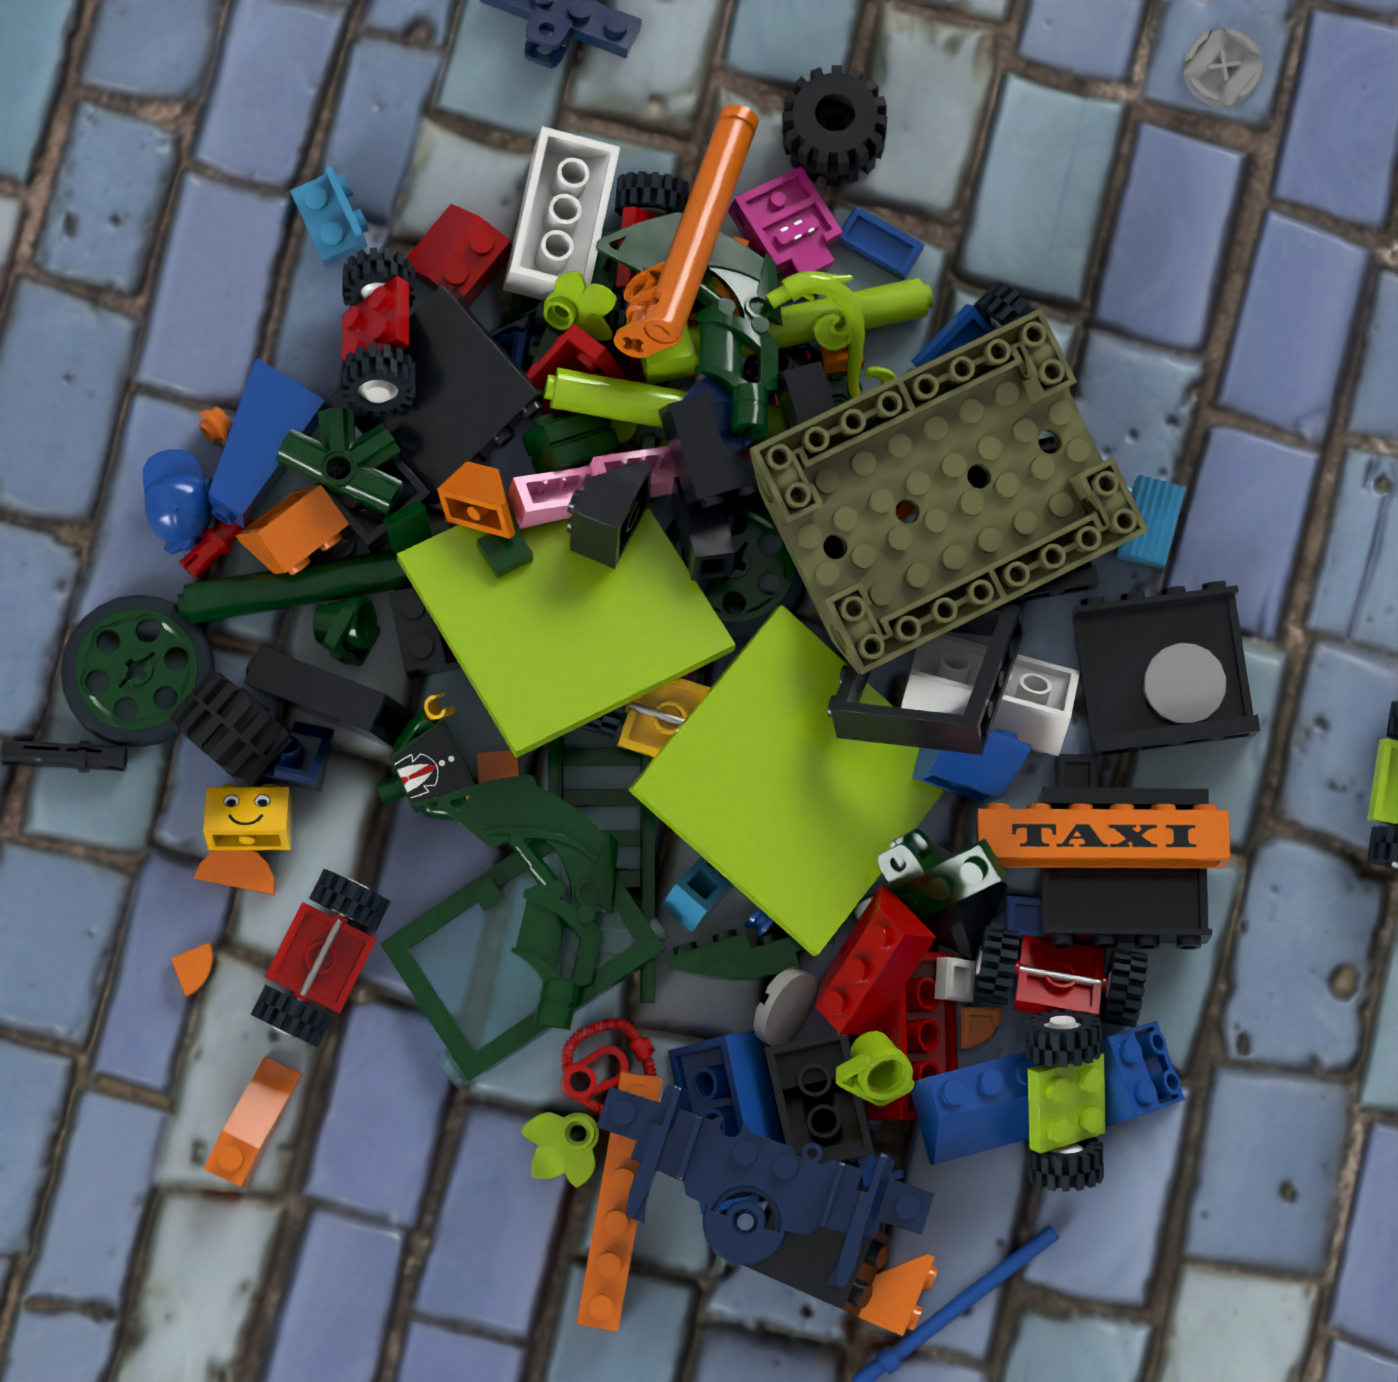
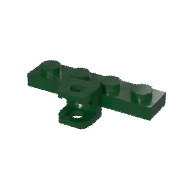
M913 829L895 838L891 842L890 848L882 851L878 856L879 867L890 884L888 887L919 920L1001 881L1007 875L986 839L938 861L940 859L938 852L929 838L919 829ZM909 843L915 844L919 853ZM893 857L900 868L896 867L893 863ZM876 892L863 897L852 912L857 920H859Z

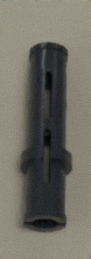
M4 739L1 745L0 756L2 766L61 767L78 769L80 773H89L90 769L125 772L128 765L127 745H95L88 740H81L79 744L7 739Z

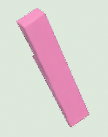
M669 446L593 457L590 466L513 477L506 497L518 529L570 518L572 514L568 513L567 509L571 497L576 489L581 491L584 489L589 477L642 461H648L653 464L650 498L672 493L674 477H677L678 474ZM747 447L734 454L742 460L752 462Z

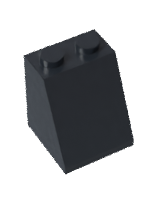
M767 1202L764 1209L767 1219L766 1229L774 1231L775 1215L772 1207ZM818 1227L809 1236L787 1231L782 1245L770 1258L757 1264L743 1266L859 1316L861 1309L867 1306L872 1297V1283L878 1269L885 1265L889 1257L891 1237L877 1231L875 1239L862 1237L856 1266L844 1288L825 1284L837 1264L847 1234Z

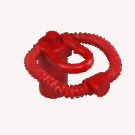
M620 1018L594 1021L589 1026L585 1025L580 1030L577 1029L576 1033L574 1032L572 1036H569V1040H566V1044L563 1045V1048H565L562 1050L563 1055H561L563 1059L561 1060L563 1074L559 1080L561 1093L570 1100H577L579 1105H585L584 1107L590 1112L593 1111L594 1114L598 1113V1115H601L604 1104H600L596 1100L594 1101V1098L591 1097L594 1094L609 1089V1087L619 1085L621 1071H629L627 1056L615 1046H604L596 1049L577 1063H572L574 1062L573 1055L575 1049L588 1036L591 1037L596 1033L599 1034L600 1032L603 1033L604 1031L616 1029L617 1031H622L631 1042L629 1045L638 1062L642 1061L644 1075L656 1076L655 1063L652 1062L653 1058L651 1057L655 1049L648 1037L644 1038V1036L640 1037L641 1035L637 1033V1029H634V1025H631L630 1022L626 1023L625 1019L621 1021ZM602 1055H614L621 1065L618 1075L609 1080L603 1079L602 1083L597 1084L595 1073L587 1065L590 1063L595 1064L596 1059Z

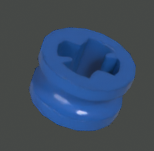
M758 908L744 926L747 929L750 927L756 930L755 936L761 938L775 924V921Z

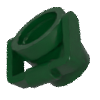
M366 596L351 597L348 600L321 604L316 607L313 614V632L317 642L328 649L330 656L340 663L361 666L381 632L380 627L377 625L376 610L372 601Z

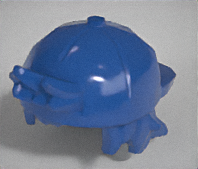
M168 449L158 452L149 457L143 467L145 514L150 529L161 540L166 542L163 549L169 552V554L191 550L195 541L207 529L211 521L212 508H210L208 493L213 480L203 475L198 459L191 452L180 449Z

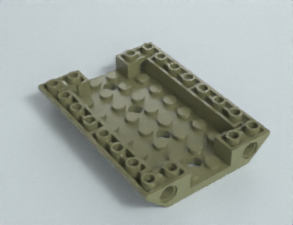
M1041 308L749 448L762 499L832 642L859 675L1149 532L1114 457L1103 461L1068 389L1069 386L1077 383ZM1043 431L1052 433L1057 439V449L1052 454L1044 452L1039 446V436ZM972 466H978L985 471L987 482L983 488H975L969 483L967 474ZM900 501H907L915 508V519L910 524L901 522L896 516V506ZM828 536H835L843 543L844 551L839 559L829 558L824 552L823 544Z

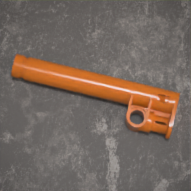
M730 104L722 108L666 260L635 275L624 290L623 297L629 303L626 310L627 322L625 326L616 331L614 343L621 352L635 358L648 357L678 344L681 340L759 124L757 115L748 107Z

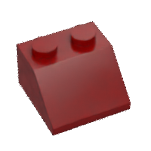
M451 203L406 258L412 261V267H415V277L434 292L441 285L456 286L466 297L462 303L469 308L509 260L512 244L510 239L483 218Z

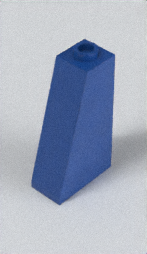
M258 358L252 365L208 493L213 515L227 525H232L235 522L242 528L247 526L288 469L276 462L279 447L286 434L291 429H294L311 437L319 426L318 412L326 410V403L323 398Z

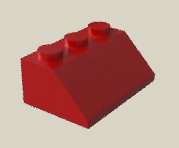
M887 885L879 887L818 981L815 1007L839 1034L863 1035L867 1032L875 1031L936 939V936Z

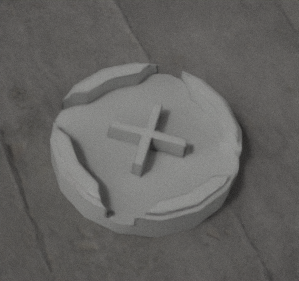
M1234 28L1203 32L1191 43L1183 60V77L1188 90L1199 101L1212 107L1229 108L1245 102L1255 93L1263 76V62L1259 47L1247 34Z
M1178 643L1164 648L1150 661L1144 674L1143 692L1149 705L1161 719L1174 725L1201 722L1219 708L1226 693V676L1221 662L1209 650L1196 644Z
M790 967L779 973L766 988L765 993L770 996L765 1005L760 1002L755 1010L753 1021L755 1036L769 1046L789 1042L801 1030L814 1006L817 994L816 978L810 972L798 967Z

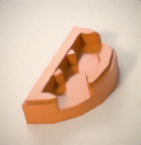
M215 850L199 863L193 877L195 880L275 896L276 879L271 868L262 856L253 850Z

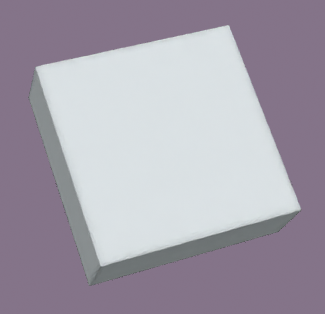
M937 957L935 999L973 1003L975 961Z

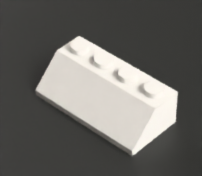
M542 126L532 154L502 290L545 300L554 291L556 279L562 273L568 271H579L583 275L586 285L591 284L598 253L596 244L601 239L620 147Z
M942 634L918 646L901 708L964 715L988 646ZM1017 654L991 730L1002 729L1011 731L1018 735V740L1030 744L1033 751L1059 756L1072 715L1080 671Z

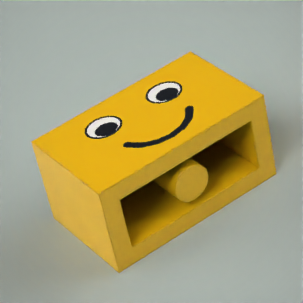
M234 784L207 787L203 833L208 850H291L294 806L290 788L281 787L276 784H265L260 787H240Z

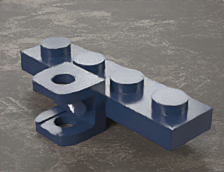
M594 0L479 1L528 20L524 56L527 60L550 69L555 68L562 61L570 45L571 37L627 58L642 24V19ZM545 46L552 50V52L544 55L539 53L537 48Z

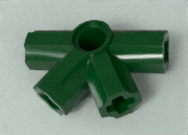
M343 407L327 408L324 411L318 412L320 442L294 429H291L286 434L279 447L276 457L277 463L325 485L326 489L333 494L348 496L385 515H388L393 509L403 487V481L378 469L399 457L401 451L390 432L382 423L356 439L354 410ZM336 465H346L351 469L348 476L343 479L337 480L329 476V471Z

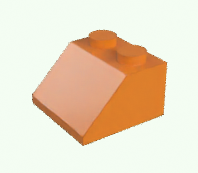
M320 484L295 489L237 533L235 537L274 574L289 572L290 575H294L311 562L308 556L319 547L322 551H325L340 541L342 535L339 532L347 527L349 523Z

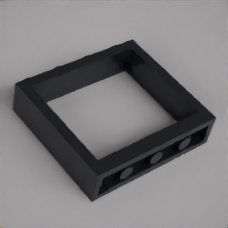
M1005 603L948 631L992 636L964 715L859 703L871 670L859 675L849 663L842 667L839 689L836 695L831 696L828 703V717L833 719L837 738L982 755L1025 635L1020 605Z

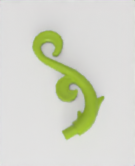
M812 270L788 276L781 280V286L766 294L770 304L775 309L790 299L796 301L804 297L813 301L815 299L813 294L825 295L837 303L845 317L844 326L840 329H835V324L840 320V316L831 311L823 312L816 317L812 325L813 336L827 350H839L848 345V390L851 399L861 395L859 378L864 349L865 326L860 304L852 290L845 285L853 280V276ZM881 366L868 367L864 373L867 378L874 377L879 379L881 385L896 378L893 371Z

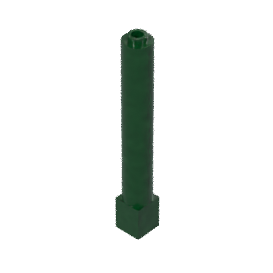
M390 549L309 563L294 575H290L289 572L274 574L271 570L184 584V593L177 594V601L181 618L188 617L190 624H198L413 586L397 561V554Z

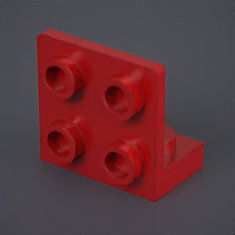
M574 323L564 334L555 340L548 352L536 364L531 366L526 373L538 389H544L547 374L554 375L557 367L629 380L606 347ZM549 399L542 401L545 405L541 411L543 415L555 412L558 419L564 414V410L550 408Z

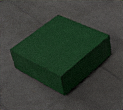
M419 500L383 518L391 549L396 554L433 537L426 508Z
M514 523L515 535L511 539L490 533L477 539V548L497 578L533 561V552Z

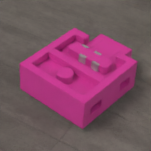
M802 166L736 197L727 211L744 239L749 240L750 249L762 258L767 253L775 261L777 274L783 272L787 278L798 272L811 270L828 273L835 261L828 249L836 245L843 231Z

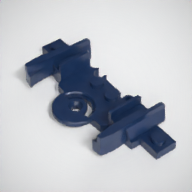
M676 1084L667 1085L663 1091L660 1103L609 1087L597 1128L636 1140L631 1159L641 1163L629 1192L626 1216L645 1224L647 1202L656 1172L659 1171L682 1181L686 1196L706 1204L702 1219L705 1238L718 1256L734 1264L752 1265L770 1258L782 1245L787 1231L809 1236L820 1227L847 1233L837 1264L825 1283L842 1288L848 1283L856 1266L862 1237L875 1239L880 1222L922 1235L935 1193L889 1179L894 1161L886 1153H880L868 1193L857 1190L863 1169L835 1160H830L824 1164L818 1163L823 1156V1151L817 1143H807L802 1149L803 1158L797 1156L792 1146L751 1133L746 1123L742 1124L738 1135L734 1137L724 1135L721 1130V1123L724 1120L722 1115L710 1120L701 1115L686 1111L690 1094L682 1086ZM809 1149H816L817 1156L815 1158L808 1157L807 1151ZM739 1192H752L763 1197L772 1207L775 1215L774 1231L766 1229L767 1219L765 1212L753 1201L741 1200L735 1202L728 1208L725 1215L717 1213L720 1205L731 1195ZM746 1213L753 1217L754 1224L751 1229L742 1230L738 1227L737 1219L741 1214Z

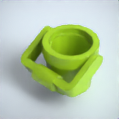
M871 1031L857 1038L851 1047L850 1054L852 1059L836 1067V1084L877 1106H884L911 1092L914 1087L912 1079L913 1068L908 1057L882 1032Z

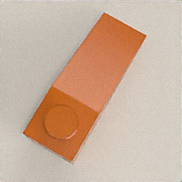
M264 1056L225 1124L204 1169L240 1187H248L303 1074Z

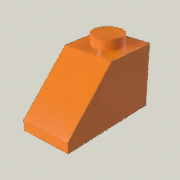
M466 461L437 488L447 522L509 539L515 535L499 469Z

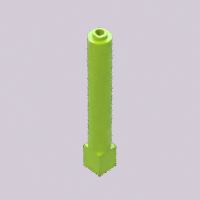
M920 278L853 291L862 310L865 330L927 317L928 308L933 307L931 288L928 284H923ZM820 298L781 307L783 326L769 322L768 333L779 343V349L817 341L813 336L812 325L816 317L823 312L831 311L840 316V320L835 324V329H840L844 326L845 317L838 304L831 298ZM686 323L678 344L651 356L639 358L647 384L652 385L695 374V365H699L700 325L688 327ZM742 344L741 357L756 354Z
M557 367L554 375L547 374L543 398L550 400V408L663 428L658 410L667 404L682 400L688 391ZM768 406V433L764 437L753 439L751 444L757 445L785 431V422L781 408Z

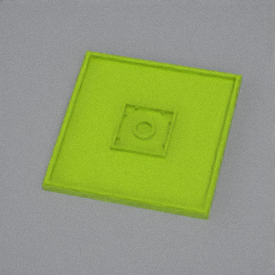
M509 505V509H510V513H511V517H512V522L514 523V525H515L516 528L518 529L517 524H516V521H515V518H514V516H513L512 510H511L510 505ZM647 507L615 569L570 550L571 534L566 531L570 518L518 529L533 552V561L499 578L496 577L477 548V539L489 533L457 525L397 553V561L515 758L735 651V642L695 580L691 581L688 568L649 507Z
M781 604L771 613L628 791L812 956L820 954L882 873L878 864L879 854L889 849L891 842L895 838L916 829L945 790L912 778L919 752L918 747L837 738L833 719L828 717V703L831 696L836 695L839 689L842 667L848 664ZM866 683L859 703L894 707L870 684Z

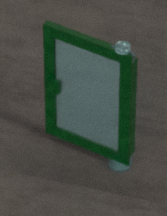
M533 839L528 843L540 860H544L557 879L564 884L565 892L561 896V900L570 904L569 880L559 856L545 840ZM516 851L380 943L447 1047L437 1054V1058L448 1077L459 1089L482 1074L489 1072L552 1029V1027L534 1023L543 981L525 961L511 952V948H516L526 905L527 899L523 898L524 890L538 885L528 872L529 868ZM616 872L611 914L599 905H596L595 908L596 915L593 922L603 933L592 983L580 986L577 1002L574 1006V1013L667 950L663 944V941L669 938L665 929L656 917L649 921L647 920ZM566 924L555 973L558 976L571 979L580 939Z

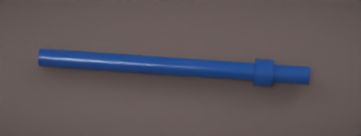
M1048 1225L916 1327L914 1331H911L892 1347L887 1344L874 1354L876 1359L850 1378L851 1381L874 1382L886 1372L889 1375L903 1365L901 1361L1056 1242L1059 1239L1058 1234Z

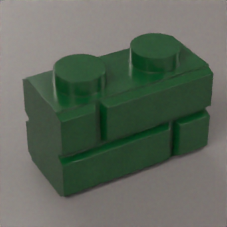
M563 411L564 417L558 419L555 412L533 420L535 428L524 433L522 437L528 455L532 456L531 463L536 474L578 468L591 463L593 457L615 453L621 447L615 429L610 427L612 422L609 418Z

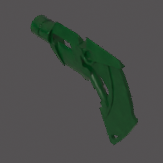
M676 212L659 216L618 230L599 239L596 244V250L604 256L640 273L666 260L683 214ZM719 232L706 271L723 284L734 302L729 298H723L708 284L701 282L696 299L706 308L696 313V321L700 323L699 365H695V369L732 397L731 433L742 439H757L764 437L768 433V394L778 390L779 343L768 333V329L770 326L769 322L783 326L781 306L774 309L766 297V294L778 288L776 263L767 253L762 258L750 248ZM623 240L618 251L609 246ZM735 304L738 308L740 316L733 315L735 311ZM742 344L758 355L757 383L748 382L741 378Z
M529 774L487 781L440 796L437 801L438 807L491 849L504 842H508L529 868L528 872L538 883V885L524 890L523 898L527 899L517 945L516 948H511V952L525 961L543 981L534 1023L570 1031L575 1011L574 1006L577 1002L580 986L592 983L603 933L593 922L596 915V905H599L611 914L619 846L618 840L611 832L606 837L589 818L571 804L537 786L535 778ZM469 796L459 810H456L450 804L453 800ZM525 839L545 840L559 856L569 880L570 904L561 900V896L565 892L564 884L557 879L544 860L539 859ZM565 924L580 939L571 979L558 976L555 973Z

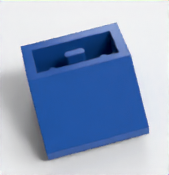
M996 729L990 731L982 755L919 748L912 778L985 805L1003 798L1030 753L1031 745L1018 740V735L1011 731Z
M1157 1021L1101 1039V1053H1104L1105 1128L1185 1100L1180 1079L1174 1070L1167 1050L1166 1040L1160 1031Z

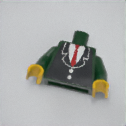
M440 692L429 696L425 700L424 708L407 723L394 743V753L389 758L397 774L376 783L375 786L385 806L407 796L415 812H421L427 818L455 821L438 807V798L453 791L475 785L447 722L445 719L439 722L440 718L449 716L455 711L454 705L443 710L440 708L439 700L445 695V692ZM469 796L453 800L450 804L456 810H459Z

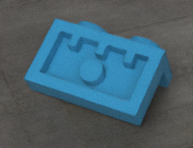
M332 165L324 168L326 175L290 190L323 265L368 246L363 233L370 231L361 209L359 208L355 211L351 209L347 198L353 196V192L344 173L336 176Z

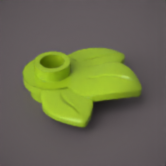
M568 271L562 273L556 279L554 291L544 301L543 314L548 324L556 329L566 330L574 323L596 341H606L613 337V333L603 316L607 315L614 308L617 297L604 285H586L585 279L579 271Z
M547 1112L532 1118L521 1129V1133L525 1138L539 1145L535 1150L531 1164V1175L533 1178L552 1179L565 1173L570 1183L578 1188L592 1176L596 1165L593 1148L599 1139V1128H597V1123L591 1116L578 1112L569 1114L564 1118ZM578 1125L583 1126L587 1132L585 1139L580 1142L574 1141L571 1137V1130Z

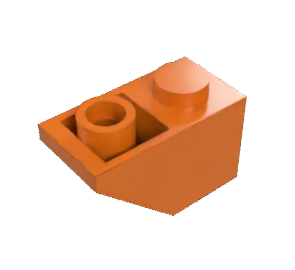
M923 1254L877 1273L872 1283L873 1293L869 1303L861 1309L859 1316H855L901 1336L904 1335L906 1328L914 1331L923 1307L916 1305L922 1289L930 1291L939 1269L932 1266L935 1257Z

